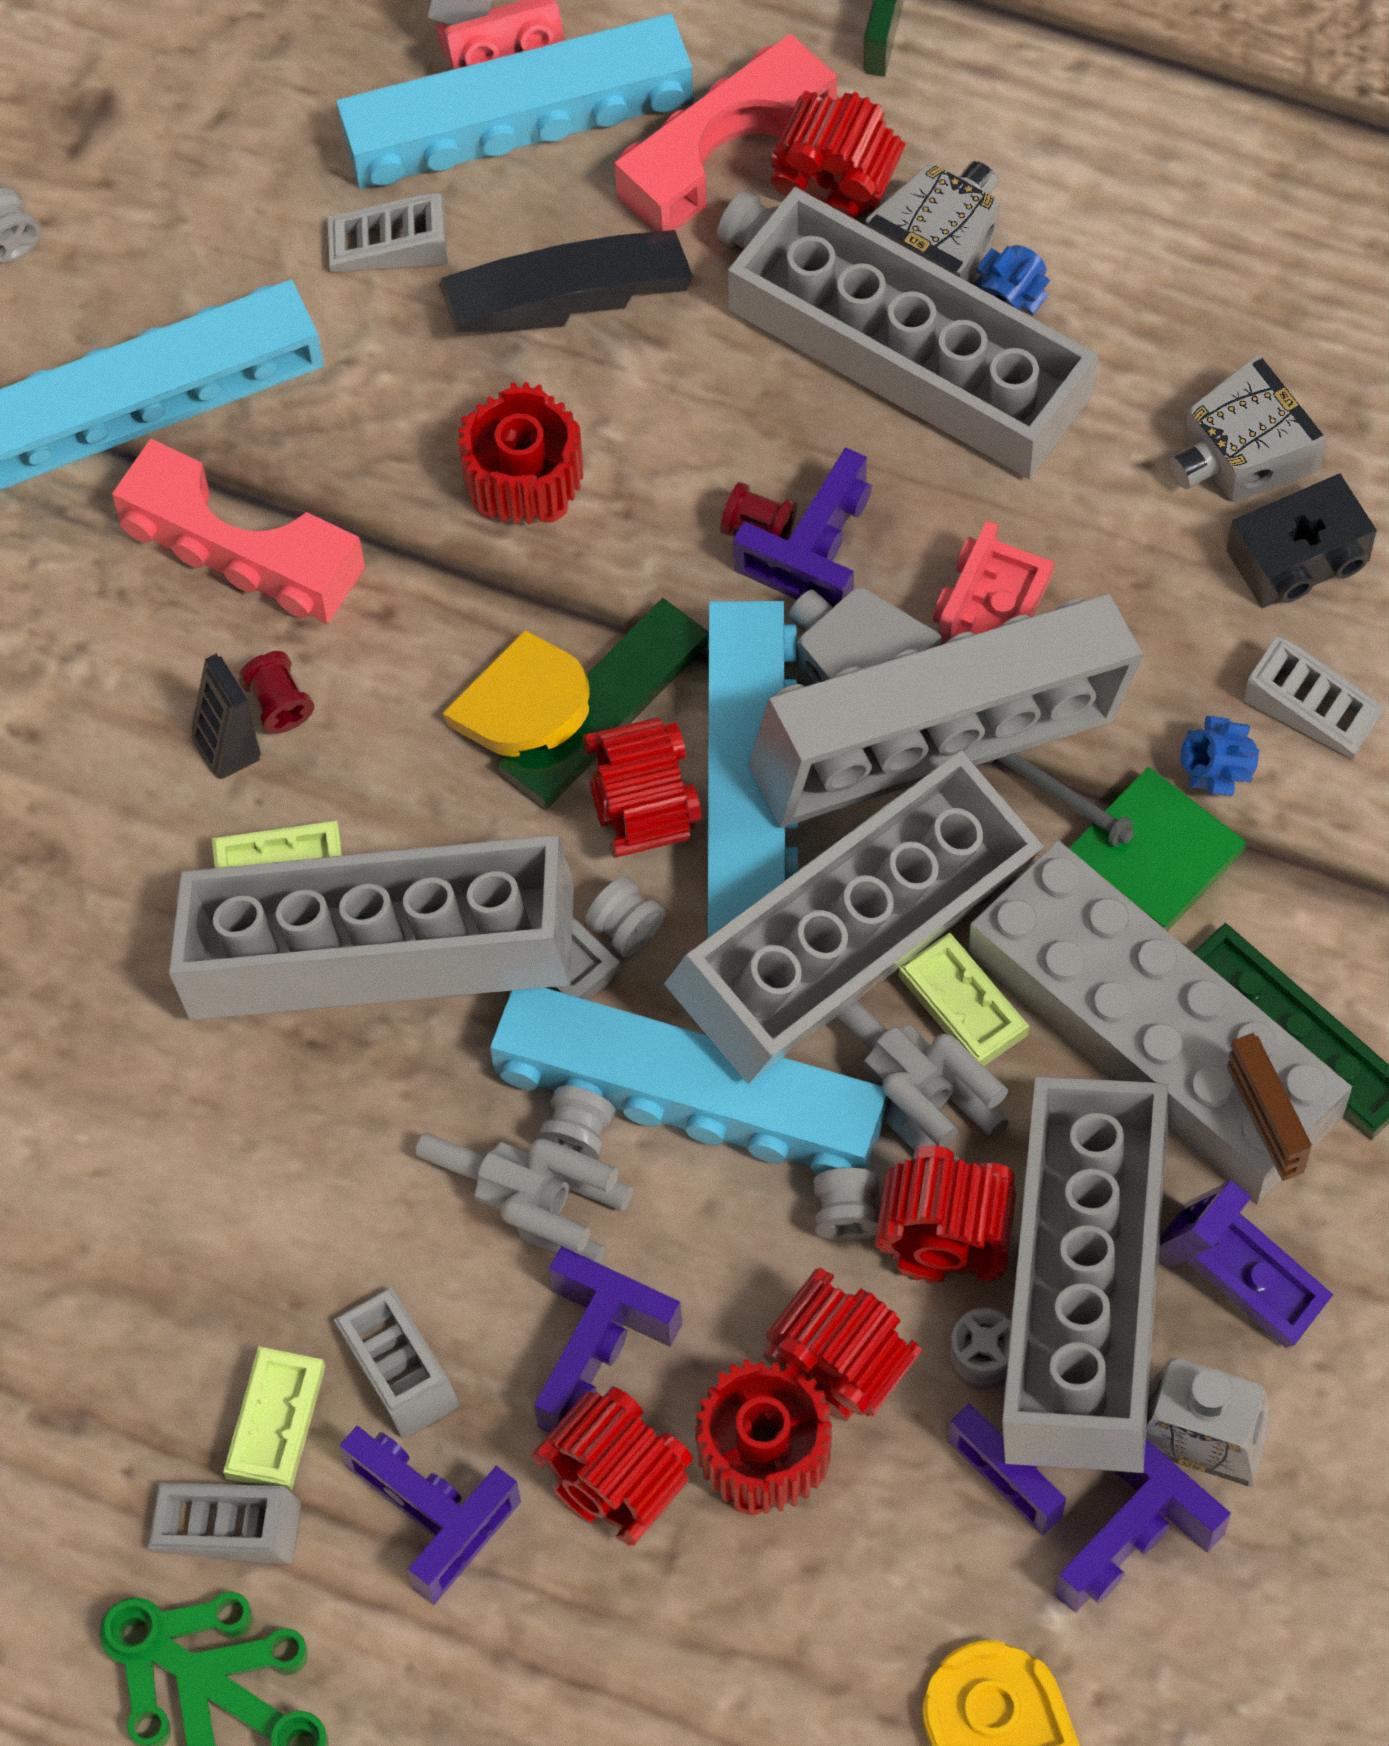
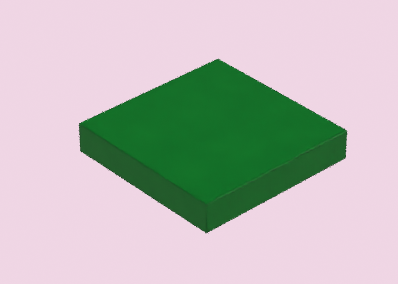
M1148 766L1105 810L1106 813L1117 820L1124 816L1133 820L1132 830H1134V836L1127 844L1122 842L1119 846L1115 847L1108 842L1109 833L1093 823L1069 848L1166 931H1169L1244 852L1246 841Z

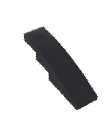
M668 230L615 235L527 252L443 277L439 287L455 331L458 333L563 327L571 312L625 309L632 294L686 291L693 278V274L676 231Z

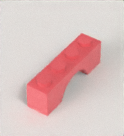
M791 33L774 46L762 48L754 55L750 63L730 78L726 77L718 80L702 99L687 110L675 112L666 120L661 129L642 143H633L623 151L619 159L614 163L617 197L654 232L676 231L707 207L706 174L703 166L708 157L719 146L731 139L749 134H769L780 137L803 91L806 90L810 93L818 92L822 99L826 95L830 96L833 100L837 99V75Z
M153 439L148 441L112 493L120 525L131 537L144 543H150L153 540L173 550L179 559L188 565L196 568H201L205 565L224 574L227 580L240 590L248 593H253L257 590L276 599L286 611L300 618H306L309 615L328 624L365 569L360 537L306 512L287 525L265 531L243 530L221 521L208 508L210 492L203 463Z

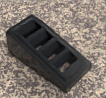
M216 653L206 658L204 662L192 723V737L214 776L218 779H224L260 761L259 756L261 753L248 700L222 656L218 657Z

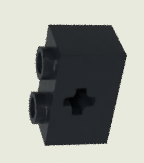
M1339 473L1233 519L1227 553L1261 608H1265L1280 600L1285 603L1296 601L1305 596L1314 585L1335 576L1338 579H1344L1359 572L1370 561L1377 530L1343 476Z

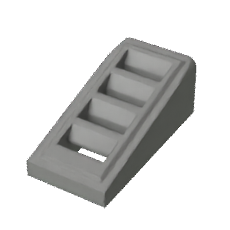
M443 193L414 196L329 216L330 272L447 265L446 216ZM426 228V232L415 234V229ZM403 230V237L392 240V231ZM369 232H380V243L369 245ZM357 233V248L346 250L345 234Z
M1278 635L1251 673L1244 696L1245 703L1352 760L1382 716L1385 708L1305 650ZM1279 672L1288 676L1282 687L1273 682ZM1302 684L1311 689L1303 702L1294 697ZM1324 697L1333 700L1334 703L1325 717L1315 711ZM1348 708L1356 712L1357 715L1347 731L1344 732L1336 725Z
M392 1287L334 1319L336 1326L401 1437L407 1438L459 1407V1401L449 1379ZM394 1318L397 1323L396 1325L368 1341L362 1342L360 1338L362 1335ZM407 1340L408 1345L376 1363L373 1360ZM417 1364H421L422 1367L388 1385L387 1381Z
M158 1482L148 1549L152 1552L265 1564H291L294 1558L301 1502L297 1496L284 1486ZM182 1503H192L187 1535H178ZM210 1505L217 1506L213 1536H206ZM238 1508H244L245 1514L241 1537H234Z

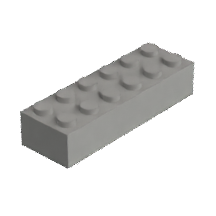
M796 187L792 189L728 269V299L731 312L1028 479H1031L1095 393L1098 353Z
M1110 594L1087 601L1084 598H1075L1063 603L1051 612L1034 617L1019 615L1006 621L1000 627L976 635L972 632H964L937 647L920 652L915 649L905 650L896 654L887 662L865 669L850 667L838 672L826 681L806 687L795 684L783 688L768 699L748 766L779 827L788 826L913 786L960 750L976 766L1005 757L1011 753L1027 750L1114 722L1142 659L1143 652Z
M960 750L686 954L664 985L746 1083L749 1084L1018 877L1044 846L964 752Z
M559 835L181 871L169 975L189 1020L570 985L574 881Z
M1059 840L971 923L968 954L976 964L1111 1080L1168 1083V1129L1226 1179L1235 1182L1252 1197L1251 1200L1254 1203L1258 1204L1281 1181V1178L1227 1069V1062L1231 1061L1229 1053L1233 1050L1231 1047L1232 1040L1253 1032L1255 1036L1258 1035L1312 1144L1311 1150L1344 1117L1352 1090L1350 1084Z
M1035 1076L1002 1422L1005 1464L1143 1473L1168 1137V1083Z

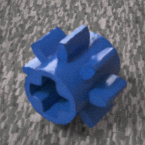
M1007 246L1001 254L991 248L975 269L980 274L974 283L975 286L1021 312L1024 310L1031 316L1036 313L1049 295L1044 290L1050 282L1049 278L1045 276L1047 272L1046 265L1034 251L1025 246Z
M1206 716L1204 722L1205 730H1188L1187 737L1181 747L1180 762L1184 770L1192 776L1189 783L1192 788L1207 789L1210 794L1233 796L1235 791L1234 782L1252 781V775L1258 765L1259 749H1257L1255 742L1247 737L1250 730L1248 724L1234 723L1229 718Z

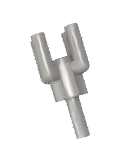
M858 1001L854 1002L837 1016L871 1050L864 1060L863 1069L879 1086L883 1087L884 1093L893 1101L886 1112L887 1124L914 1151L918 1146L938 1145L949 1149L947 1145L955 1139L959 1130L938 1110L949 1098L990 1139L998 1137L1005 1131L1009 1120L996 1106L1004 1100L1008 1089L952 1035L941 1034L930 1045L910 1024L902 1028L895 1026L888 1031ZM954 1154V1161H958L959 1158Z
M426 1132L421 1136L416 1147L417 1157L478 1181L474 1195L476 1202L500 1211L505 1222L517 1227V1233L523 1241L554 1254H557L560 1247L563 1246L599 1264L602 1263L605 1256V1246L589 1240V1227L559 1215L566 1203L569 1190L621 1211L627 1209L633 1196L632 1186L617 1181L619 1173L617 1167L547 1139L534 1141L530 1146L529 1153L500 1142L493 1151L488 1152L484 1156Z

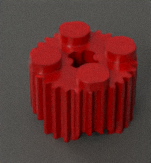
M805 90L799 96L770 158L772 160L771 167L775 168L770 183L778 193L785 197L796 187L856 220L859 213L866 215L868 211L872 212L875 207H878L906 143L901 140L899 135L893 136L894 131L892 128L885 127L886 122L882 120L885 113L880 109L881 105L878 103L872 104L870 98H861L854 91L852 94L844 93L842 98L837 97L836 100H833L828 95L822 99L818 92L810 93Z
M514 382L510 384V388L498 393V399H493L490 396L487 397V404L485 406L477 404L476 411L470 412L468 416H462L461 418L462 427L458 428V445L466 492H470L473 507L483 517L494 518L500 516L501 522L504 523L508 518H511L516 525L522 519H525L527 525L532 524L533 518H537L540 522H555L567 514L568 500L573 501L575 499V491H580L581 488L580 480L584 476L580 426L577 421L573 420V413L565 411V404L563 402L555 404V397L552 395L548 397L542 391V385L538 384L533 389L530 388L529 382H524L522 387H517Z
M656 717L583 736L585 754L596 753L599 771L593 772V779L589 780L597 819L601 827L612 824L616 832L617 838L613 839V843L609 844L613 858L689 840L690 830L695 828V822L702 820L695 786L693 783L683 785L680 776L679 760L686 759V752L677 722L664 725L662 720Z
M918 1146L915 1148L913 1161L907 1159L904 1161V1164L896 1163L895 1167H890L888 1172L885 1173L874 1247L879 1248L882 1253H892L891 1257L898 1259L897 1269L901 1271L900 1275L913 1276V1279L917 1281L924 1279L930 1284L944 1282L945 1273L948 1274L950 1271H954L957 1274H963L965 1271L976 1274V1270H978V1281H995L996 1277H1002L1003 1272H1006L1017 1196L1014 1186V1172L1008 1166L997 1163L978 1165L977 1163L966 1164L961 1159L954 1161V1153L942 1146Z
M815 1268L767 1331L766 1339L771 1343L763 1353V1357L770 1366L774 1363H779L780 1371H785L788 1367H791L795 1377L803 1373L807 1381L814 1378L817 1381V1389L819 1391L823 1390L825 1393V1403L830 1405V1414L842 1421L847 1422L853 1413L858 1415L864 1414L867 1417L870 1415L874 1416L923 1349L917 1345L915 1340L911 1339L906 1344L905 1340L898 1337L899 1334L895 1331V1328L901 1320L896 1316L897 1313L887 1308L886 1304L876 1299L874 1294L861 1288L855 1295L845 1294L842 1289H836L830 1284L834 1279L833 1274L826 1272L823 1268Z
M746 1359L742 1368H738L735 1364L730 1365V1373L728 1375L719 1372L717 1374L718 1383L716 1388L712 1386L708 1388V1399L702 1398L700 1402L701 1412L696 1414V1449L698 1464L703 1469L704 1479L711 1481L713 1492L721 1490L722 1500L726 1502L730 1499L731 1505L736 1511L749 1515H757L761 1512H764V1514L769 1513L772 1506H775L779 1512L784 1511V1504L787 1502L793 1507L797 1506L799 1496L807 1499L810 1497V1487L817 1489L820 1486V1483L825 1479L831 1460L832 1422H830V1405L825 1403L824 1391H817V1381L814 1378L807 1381L803 1373L797 1377L793 1376V1368L788 1367L785 1371H780L779 1363H774L771 1369L766 1368L764 1362L752 1365L750 1360ZM764 1429L767 1437L774 1433L776 1434L775 1439L771 1441L759 1442L752 1439V1433Z
M612 1386L603 1397L597 1392L595 1394L591 1391L585 1392L535 1449L531 1458L540 1468L546 1462L549 1464L548 1468L555 1472V1477L559 1479L552 1490L555 1492L556 1497L566 1504L569 1510H573L578 1518L584 1519L590 1524L596 1517L605 1518L612 1526L615 1524L620 1529L615 1535L616 1539L623 1541L627 1546H631V1544L634 1546L688 1483V1475L685 1471L693 1461V1457L687 1447L672 1435L662 1433L660 1436H657L651 1427H647L643 1420L640 1419V1416L643 1414L640 1405L628 1393Z

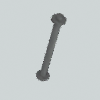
M1011 753L997 759L1108 832V842L1111 845L1117 847L1122 842L1127 844L1133 838V820L1127 816L1119 820L1115 819L1016 753Z

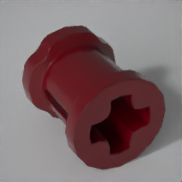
M738 482L726 503L721 519L720 531L723 534L732 536L735 532L739 531L745 521L787 540L796 518L797 502L786 499L783 503L750 492L748 484Z
M271 651L264 655H259L246 663L239 672V683L243 690L253 694L262 711L260 716L261 724L264 730L270 734L284 733L298 727L312 715L315 708L310 695L300 692L290 673L291 660L283 651Z

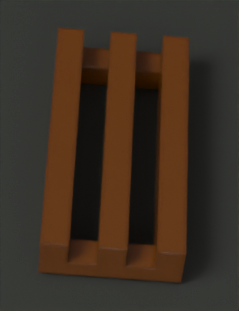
M1253 1032L1232 1040L1231 1047L1233 1050L1229 1053L1231 1061L1227 1062V1069L1281 1180L1285 1181L1303 1174L1312 1144L1258 1035L1255 1036Z

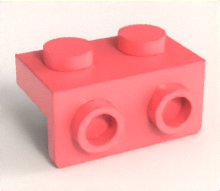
M520 0L492 8L489 11V15L451 26L445 23L435 25L439 46L451 70L565 41L559 6L556 0Z
M986 521L978 539L968 537L964 543L956 567V572L961 573L955 588L944 587L937 601L933 621L940 624L939 635L942 636L941 645L945 644L952 637L964 632H972L976 635L998 628L1006 621L1019 615L1034 617L1054 574L1055 562L998 542L999 525Z

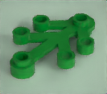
M237 1592L222 1593L213 1602L162 1611L154 1602L144 1598H127L114 1604L106 1612L101 1621L99 1631L100 1642L106 1654L114 1662L125 1666L132 1711L127 1720V1732L135 1746H164L171 1736L170 1721L165 1712L157 1706L153 1663L177 1679L187 1746H216L209 1700L271 1741V1746H290L292 1740L300 1735L311 1737L314 1740V1746H329L327 1732L317 1716L306 1711H293L284 1715L228 1678V1676L272 1668L275 1672L282 1675H292L299 1672L305 1666L308 1659V1649L303 1637L293 1629L283 1628L273 1632L267 1639L193 1654L172 1640L215 1629L218 1634L226 1638H237L244 1635L252 1625L253 1614L247 1599ZM230 1605L241 1607L243 1615L237 1623L226 1625L219 1621V1615L225 1607ZM141 1624L147 1627V1635L140 1643L128 1644L123 1640L124 1633L130 1626ZM283 1642H293L299 1647L297 1655L292 1660L281 1662L274 1658V1652L278 1645ZM154 1717L161 1721V1728L155 1736L143 1738L137 1734V1728L144 1719Z

